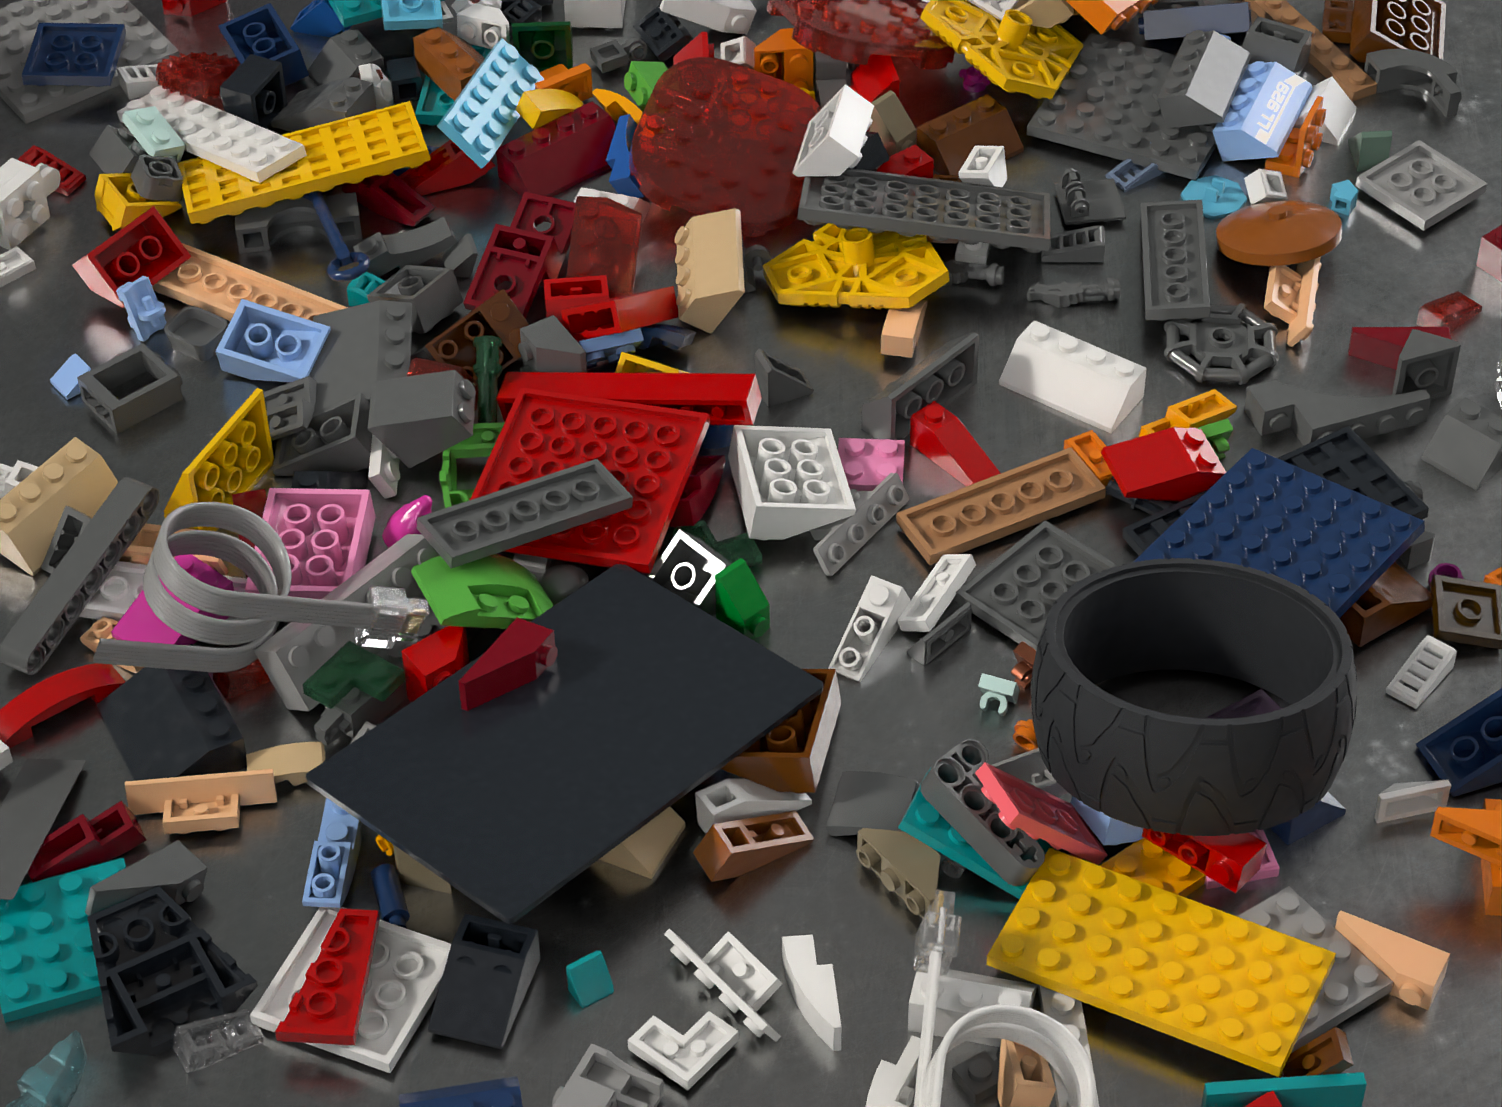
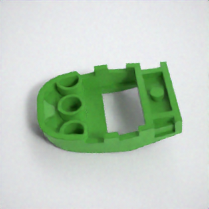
M505 422L473 424V436L443 451L440 484L442 486L445 508L469 501L474 492V489L457 490V458L489 457Z

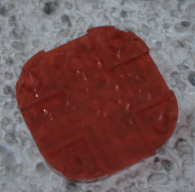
M768 0L766 8L770 15L784 16L794 26L793 40L813 52L820 51L836 60L867 65L870 54L908 57L921 70H936L946 68L948 62L953 63L956 51L953 47L947 45L946 42L940 39V36L933 33L924 21L920 19L927 5L922 0Z
M699 57L679 62L666 70L658 79L636 127L629 155L631 175H634L640 184L639 190L643 195L665 210L670 211L672 205L699 215L736 208L741 212V231L743 236H765L766 231L776 228L782 230L798 217L805 176L797 177L793 174V170L809 121L821 108L808 93L799 87L724 59Z

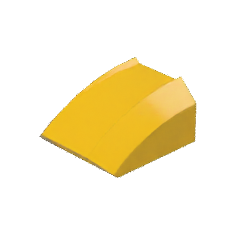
M131 173L99 174L94 194L97 212L100 211L112 226L113 231L121 230L153 206L162 218L183 208L179 202L150 200L141 197L131 179Z

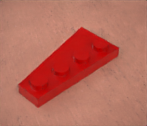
M340 908L320 946L321 952L316 962L311 963L305 974L306 980L300 992L295 993L289 1004L290 1011L285 1020L280 1021L275 1030L277 1041L355 1045L380 922L378 910Z

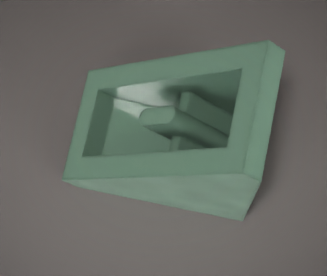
M1392 130L1361 132L1348 139L1349 149L1357 172L1367 171L1389 158Z

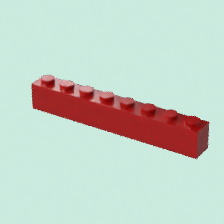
M507 372L496 397L504 422L520 387L709 413L710 425H753L762 399L756 374Z

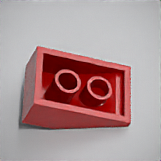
M1192 427L1168 428L1103 447L1100 452L1126 498L1184 501L1210 489L1226 473L1202 429Z

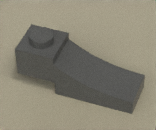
M443 216L425 226L403 233L382 235L379 231L353 246L355 252L365 253L370 258V267L366 272L380 277L398 266L401 269L405 265L418 266L458 242L449 223Z

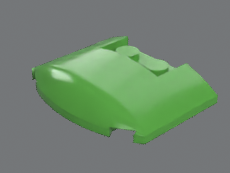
M493 554L452 569L439 555L430 558L420 565L413 566L411 570L415 581L440 625L507 629L517 617L531 622L553 607L552 602L535 574L531 573L521 564L501 555Z

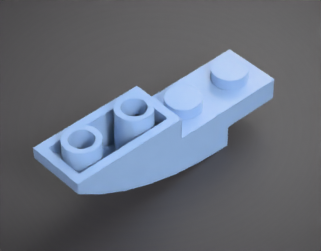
M326 798L318 841H314L302 899L303 906L341 908L350 889L362 841L360 832L362 822L328 798Z

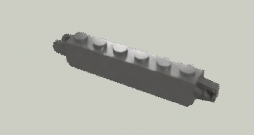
M431 607L424 611L425 617H423L422 624L418 627L417 634L400 632L324 699L326 709L321 714L322 718L314 725L317 740L328 746L344 733L354 739L366 721L377 725L408 697L401 651L446 627L440 625ZM466 627L467 642L469 643L485 628Z

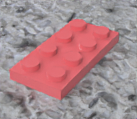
M986 762L975 772L983 784L981 791L991 802L997 805L1000 810L998 813L999 818L1010 829L1015 830L1019 828L1034 840L1041 838L1058 851L1062 848L1074 857L1084 858L1097 865L1108 855L1071 803Z

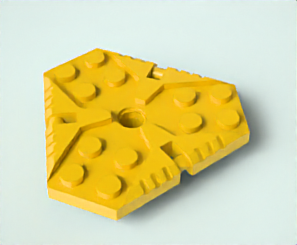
M930 0L920 17L933 33L940 36V39L950 47H953L958 54H964L966 61L977 70H980L993 84L1000 86L1009 93L1017 91L1029 94L1036 99L1043 97L1053 98L1084 46L1083 43L1060 24H1056L1051 28L1031 26L1033 23L1032 19L1025 13L1014 9L1006 10L1000 21L967 0Z
M831 223L826 224L813 233L814 241L811 242L803 239L763 265L764 278L778 304L807 307L808 305L810 307L831 306L832 308H840L841 304H847L851 308L863 307L864 309H871V307L875 309L911 308L949 282L948 269L931 242H927L926 235L916 234L913 237H906L898 234V232L886 230L882 233H874L868 231L867 228L853 227L851 229H843Z

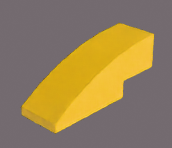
M535 89L523 92L515 110L532 129H536L584 104L578 97L563 90Z

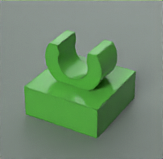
M1229 419L1199 427L1198 429H1202L1218 459H1225L1224 452L1230 450L1228 439L1234 430Z

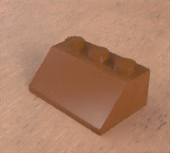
M439 27L413 37L415 59L418 68L455 101L485 58L464 39Z

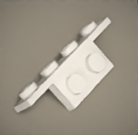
M668 929L664 935L674 944L670 951L685 965L692 961L698 967L694 975L709 989L716 985L723 992L718 998L733 1013H736L739 1009L748 1016L743 1023L756 1036L760 1038L765 1033L777 1042L781 1036L757 1011L783 983L729 931L702 959L685 941Z

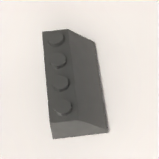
M1196 30L1186 34L1157 97L1166 128L1224 122L1251 59L1250 52L1216 31L1203 32L1202 30Z
M972 332L947 342L938 350L931 352L919 364L912 366L907 373L896 381L889 383L884 390L873 398L867 399L861 409V430L875 439L902 440L910 434V418L912 414L933 401L946 407L977 383L979 334Z

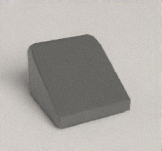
M471 234L463 236L442 257L445 268H452L456 277L469 278L473 271L478 252Z

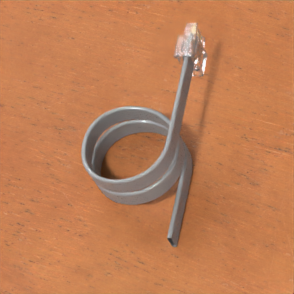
M197 502L175 509L163 521L143 576V591L146 601L163 623L186 637L218 645L248 644L235 648H211L100 638L93 657V663L215 673L230 672L246 667L258 658L254 650L271 638L277 621L354 627L357 646L392 649L396 640L417 642V636L426 616H429L430 612L427 600L407 598L405 588L370 585L368 588V593L371 595L369 604L288 596L292 579L291 563L285 545L272 526L255 513L236 505L220 502ZM189 527H216L235 532L250 540L262 551L273 571L265 559L253 547L231 535L207 530L174 532ZM194 554L225 560L241 569L253 581L260 594L230 591L208 585L186 572L177 563L174 556ZM161 581L175 596L197 609L222 616L251 619L222 620L196 613L177 602L166 591Z

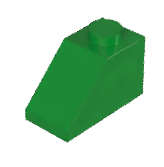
M740 558L715 574L716 619L752 640L756 637H761L770 628V604L746 561Z

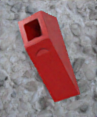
M1145 828L1142 833L1143 838L1234 893H1237L1260 870L1267 846L1266 842L1250 833L1223 836L1180 835V833L1171 834L1153 831V829Z

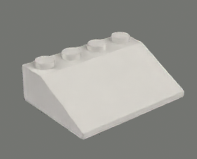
M734 425L728 460L749 539L783 540L855 515V504L831 429Z

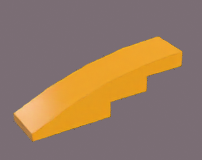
M1216 389L1169 406L1164 418L1141 426L1139 437L1172 427H1192L1198 429L1201 426L1227 419L1236 412L1237 406Z

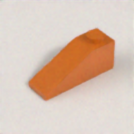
M1437 808L1430 833L1431 837L1502 867L1501 810Z

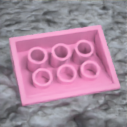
M269 488L262 519L277 532L289 555L292 579L288 596L322 599L366 565L376 518L370 490ZM255 545V550L265 559V561L268 563V565L270 566L271 570L273 571V569H272V567H271L269 561H268L267 558L265 557V555H264V554L262 553V551ZM248 577L245 592L260 594L253 581Z

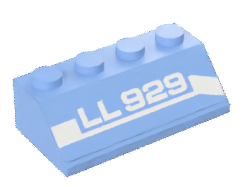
M1257 61L1248 64L1224 122L1217 123L1213 130L1222 161L1279 157L1313 89L1311 83L1277 62L1264 63L1263 61Z

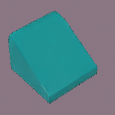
M596 950L566 966L568 990L582 1008L588 1007L614 992L613 982L600 950Z

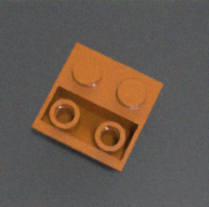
M810 27L780 29L754 48V86L765 87L767 85H774L785 89L805 88L813 91V43Z

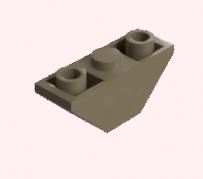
M871 828L859 830L856 853L862 865L866 868H871L881 878L888 890L895 891L905 901L908 909L913 914H919L928 924H931L933 905L938 897L940 854L904 831Z

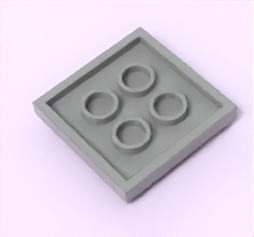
M1418 140L1357 176L1355 186L1424 231L1485 194L1488 183Z

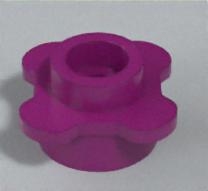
M974 66L959 71V77L963 78V87L969 92H981L987 85L991 84L987 76H984Z

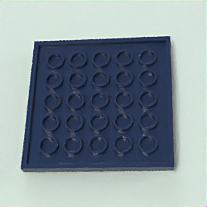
M1251 448L1134 562L1153 559L1190 558L1193 560L1204 559L1233 563L1246 568L1251 567L1300 586L1308 591L1309 594H1313L1324 602L1340 618L1425 531V521Z

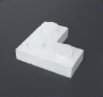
M710 1011L684 1035L653 1015L628 1039V1050L688 1091L739 1041V1031Z

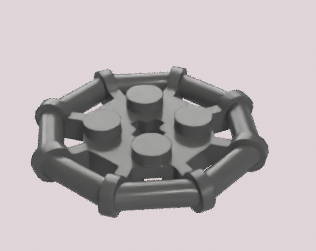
M1243 303L1238 305L1210 304V317L1198 318L1202 320L1198 325H1196L1195 321L1197 319L1188 318L1168 319L1164 325V329L1167 332V348L1164 351V356L1169 362H1175L1195 377V381L1200 383L1208 380L1237 382L1239 385L1247 384L1248 379L1267 367H1274L1279 360V355L1276 352L1277 327L1274 323H1267L1248 310L1247 305ZM1241 321L1247 324V328L1241 324ZM1179 335L1188 336L1189 340L1179 342ZM1261 338L1263 346L1255 344V339ZM1188 354L1194 355V356H1195V361H1194L1193 359H1191V358H1190L1189 356H1187V355H1188ZM1248 358H1256V360L1244 366ZM1211 366H1226V367H1232V369H1227V368H1210V367H1211Z

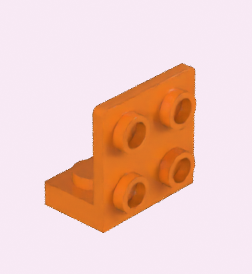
M586 63L571 69H567L563 64H558L539 72L544 80L535 83V89L563 90L572 93L581 101L593 97L592 71Z
M1317 96L1301 128L1293 127L1279 157L1266 158L1264 169L1280 171L1281 174L1300 178L1304 168L1311 166L1314 150H1319L1323 138V133H1319V127H1322L1326 117V109L1322 108L1324 97Z

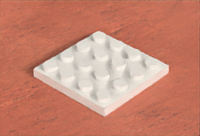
M319 907L250 1014L252 1025L275 1032L280 1021L285 1020L290 1011L289 1004L295 993L300 992L306 980L305 974L311 963L316 962L321 952L320 946L340 908ZM380 920L355 1045L306 1044L391 1073L437 997L451 943Z

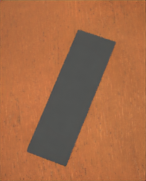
M28 758L25 761L0 806V899L12 900L86 760Z

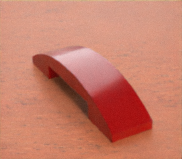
M101 663L83 665L53 675L25 690L0 709V740L10 749L33 737L32 726L89 697H92L96 704H98L126 681L112 664Z

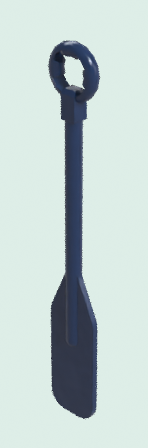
M314 191L305 194L303 198L312 201L337 256L327 267L328 276L332 280L341 282L350 281L363 275L370 267V258L362 252H349L323 198L325 192ZM353 262L359 263L358 266H355L351 269H347L344 271L338 270L340 267L349 265Z

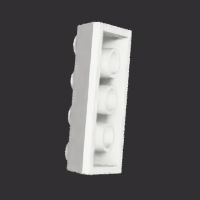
M1034 320L1017 338L999 379V385L1112 434L1144 397L1147 368Z

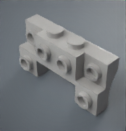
M591 1043L565 1087L560 1086L553 1097L552 1107H657L664 1095L663 1079L642 1072L623 1062L611 1051Z

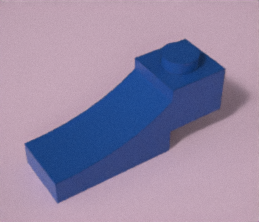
M630 114L619 116L606 162L612 168L609 182L617 193L640 198L645 195L651 173L641 161V146L636 141V138L643 131Z

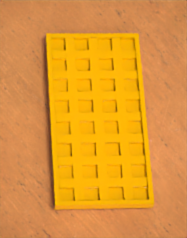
M408 101L283 134L282 136L303 144L307 156L261 183L201 157L178 162L177 165L183 176L182 189L190 223L205 224L220 216L239 215L250 208L269 207L280 200L299 199L310 192L329 191L336 185L359 183L366 177L389 175L394 170L404 167L415 168L431 159L411 102Z
M1049 848L1045 854L1043 864L1031 878L987 954V965L1279 1077L1334 965L1336 953Z

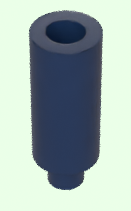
M391 864L379 865L371 871L370 877L382 920L407 929L406 922L409 920L410 914L397 869Z

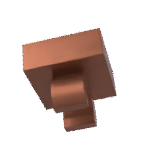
M1022 641L1013 650L1018 663L1012 669L1011 674L1016 677L1014 682L1026 690L1031 686L1036 650Z

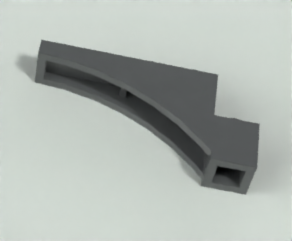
M1277 379L1247 386L1244 411L1261 436L1291 428L1304 446L1346 426H1349L1361 439L1427 422L1431 397L1425 389L1388 396L1354 397L1331 395L1281 384Z

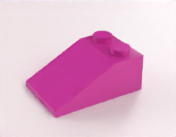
M192 554L174 557L177 563L196 579L220 589L234 591L231 580ZM161 581L166 591L186 608L216 619L226 620L229 618V616L202 611L185 603L175 596ZM143 590L111 631L112 637L117 640L190 645L198 641L176 632L163 623L148 605Z

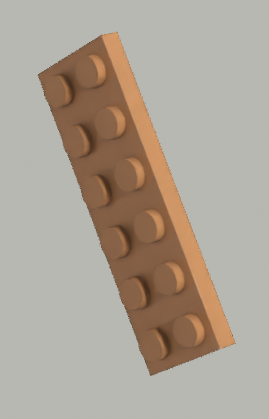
M1070 447L900 511L896 515V523L927 563L932 565L937 563L943 554L963 553L1105 498L1106 488Z

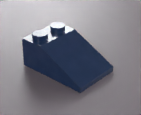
M1502 688L1416 743V746L1441 780H1449L1451 784L1450 793L1453 797L1502 782Z

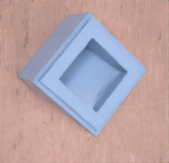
M75 353L54 374L50 382L68 400L80 394L77 377L90 371L91 368Z

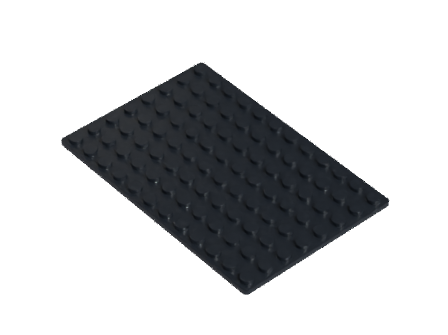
M615 564L531 621L554 630L555 646L558 650L554 664L547 667L538 679L466 711L461 709L458 681L481 657L479 656L306 774V781L309 786L500 920L511 924L823 692V682L631 567Z

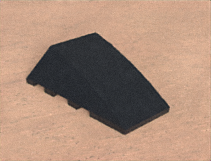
M160 886L87 917L110 1045L113 1052L156 1056L220 1027L229 1021L258 986L257 981L249 973L245 974L237 966L236 960L227 952L224 953L213 943L212 937L203 928L199 929L191 921L190 916Z

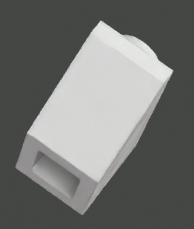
M475 3L457 14V37L464 39L469 44L492 49L501 38L510 44L509 22L499 8Z

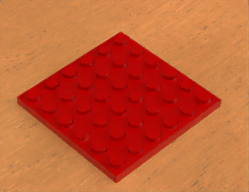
M520 387L470 500L598 459L633 496L632 508L505 550V552L609 568L615 564H622L631 567L637 572L650 574L710 425L709 413Z

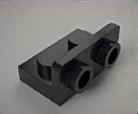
M660 5L633 25L636 32L660 62H665L693 40V37L684 26L680 29L678 28L682 25L678 18L661 11Z

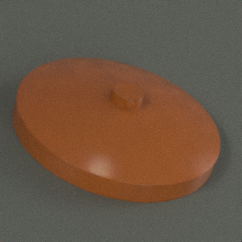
M1272 201L1247 206L1227 215L1216 228L1217 247L1222 254L1238 262L1260 266L1291 265L1313 260L1332 251L1342 239V221L1339 215L1325 206L1304 201Z

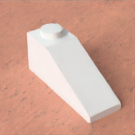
M662 0L660 5L661 11L720 32L746 35L756 13V9L750 0Z

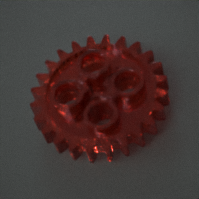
M190 52L188 55L179 53V57L170 55L169 59H162V62L157 63L156 81H158V85H162V89H170L171 93L179 91L181 96L191 94V97L202 95L203 98H219L220 86L234 73L240 63L236 57L228 58V54L217 56L216 52L211 55L206 54V52Z

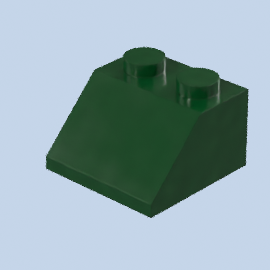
M570 21L512 23L513 46L539 72L558 64H563L567 69L573 68V37Z

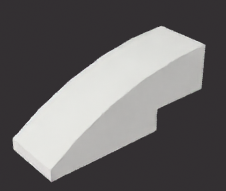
M813 934L782 937V962L794 1001L816 1034L833 1051H840L842 1027L833 964L817 965Z

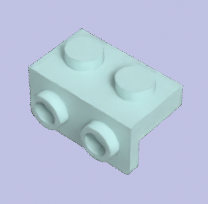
M155 106L124 111L122 122L148 155L170 157L176 163L181 161L186 145Z

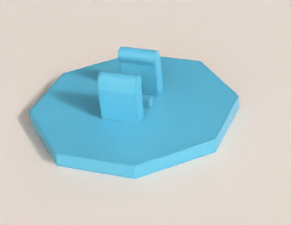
M1217 175L1197 178V180L1192 179L1181 193L1183 201L1202 200L1203 217L1211 220L1225 218L1232 212L1241 209L1247 202V197L1238 182Z

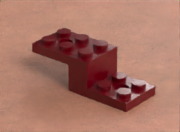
M524 191L511 226L495 224L463 302L465 309L472 311L497 293V286L499 284L509 281L512 282V286L505 292L526 319L539 285L544 286L543 280L557 279L583 214L582 204ZM543 222L551 223L550 228L546 231L536 230L537 226Z

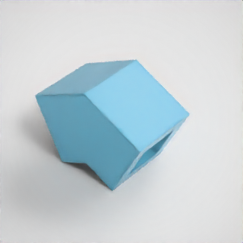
M1350 180L1332 184L1330 200L1332 201L1331 210L1347 216L1355 208L1358 196V189Z

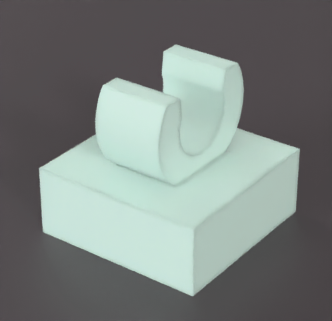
M984 673L981 675L978 688L984 695L980 699V708L982 711H987L989 702L998 700L1000 701L998 713L1001 716H1005L1009 708L1007 701L1017 703L1020 688L1016 682Z

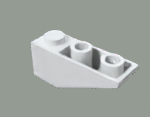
M871 575L828 669H836L839 675L857 682L862 681L899 627L897 619L911 601L903 587Z
M725 779L695 793L698 825L705 834L713 824L797 811L812 804V800L806 793L778 792L747 779Z

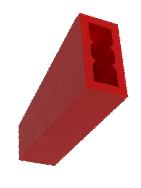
M674 286L643 291L561 310L564 327L575 340L622 333L679 317Z

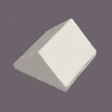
M1330 77L1312 86L1313 89L1294 128H1301L1317 96L1324 97L1322 108L1326 109V117L1322 127H1319V133H1323L1322 142L1338 146L1356 113L1357 107L1334 78Z

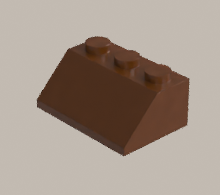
M988 94L917 127V146L934 159L933 170L939 175H959L961 167L974 146H1004L1005 161L1024 152V146L1007 109Z

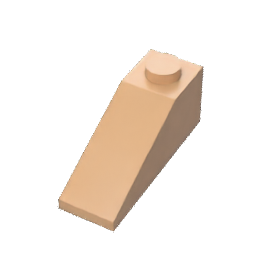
M1340 910L1335 929L1393 981L1390 994L1410 1005H1416L1429 1010L1445 977L1450 953Z

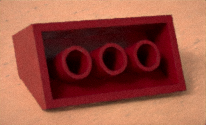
M591 101L499 147L496 151L498 177L520 196H523L525 191L554 197L611 168L606 162L616 125L606 111Z

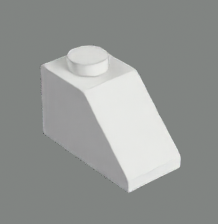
M974 146L959 171L960 180L964 183L1003 187L1007 181L1004 146Z

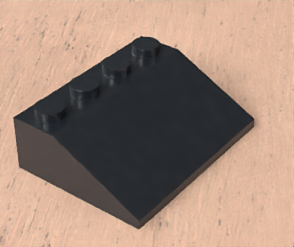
M144 667L97 704V709L134 781L229 773L247 767L244 738L208 672Z

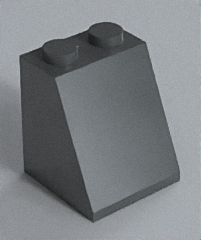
M456 370L375 381L371 385L368 430L408 468H411L473 436L475 388L469 380L464 379Z

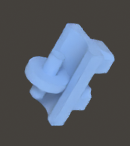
M142 276L134 282L125 283L116 290L119 300L124 303L128 313L127 320L130 327L134 328L138 340L144 342L154 332L164 329L167 323L163 315L166 312L164 303L157 300L149 277Z

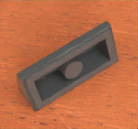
M969 602L964 604L908 649L907 654L924 666L931 662L971 629L972 604Z

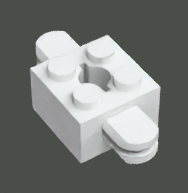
M14 158L9 159L0 167L1 247L8 250L13 249L51 217L46 197L60 185V173L56 168L49 167L43 163L33 167Z

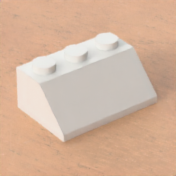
M845 84L809 121L793 174L797 177L840 176L848 167L853 169L862 158L860 150L867 141L868 137L865 134L873 122V119L870 117L874 105Z
M922 965L916 971L909 999L908 1031L922 1032L928 965ZM940 968L934 1036L945 1037L948 1030L958 1019L978 1008L1007 1004L1032 1009L1037 985ZM979 1038L967 1041L995 1047L1001 1046V1039Z

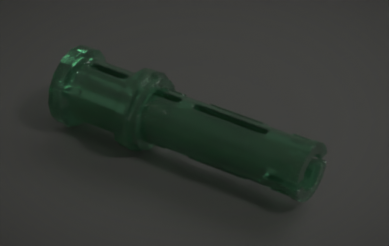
M479 336L473 339V346L476 347V364L473 365V372L478 377V424L497 423V377L502 373V366L499 364V348L502 346V339L495 336Z

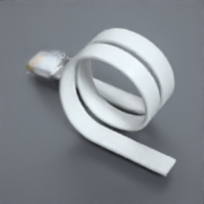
M936 890L935 899L932 905H928L927 912L916 933L913 960L914 971L928 973L914 1107H940L947 1053L964 1042L979 1038L1005 1039L1030 1048L1047 1060L1057 1071L1067 1090L1070 1107H1095V1075L1090 1059L1082 1044L1061 1023L1031 1008L999 1004L978 1008L958 1019L948 1030L931 1060L940 975L945 976L948 974L953 957L958 956L961 917L953 915L955 893Z

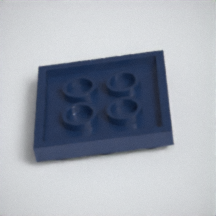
M39 23L21 75L23 85L111 86L126 36L125 24Z

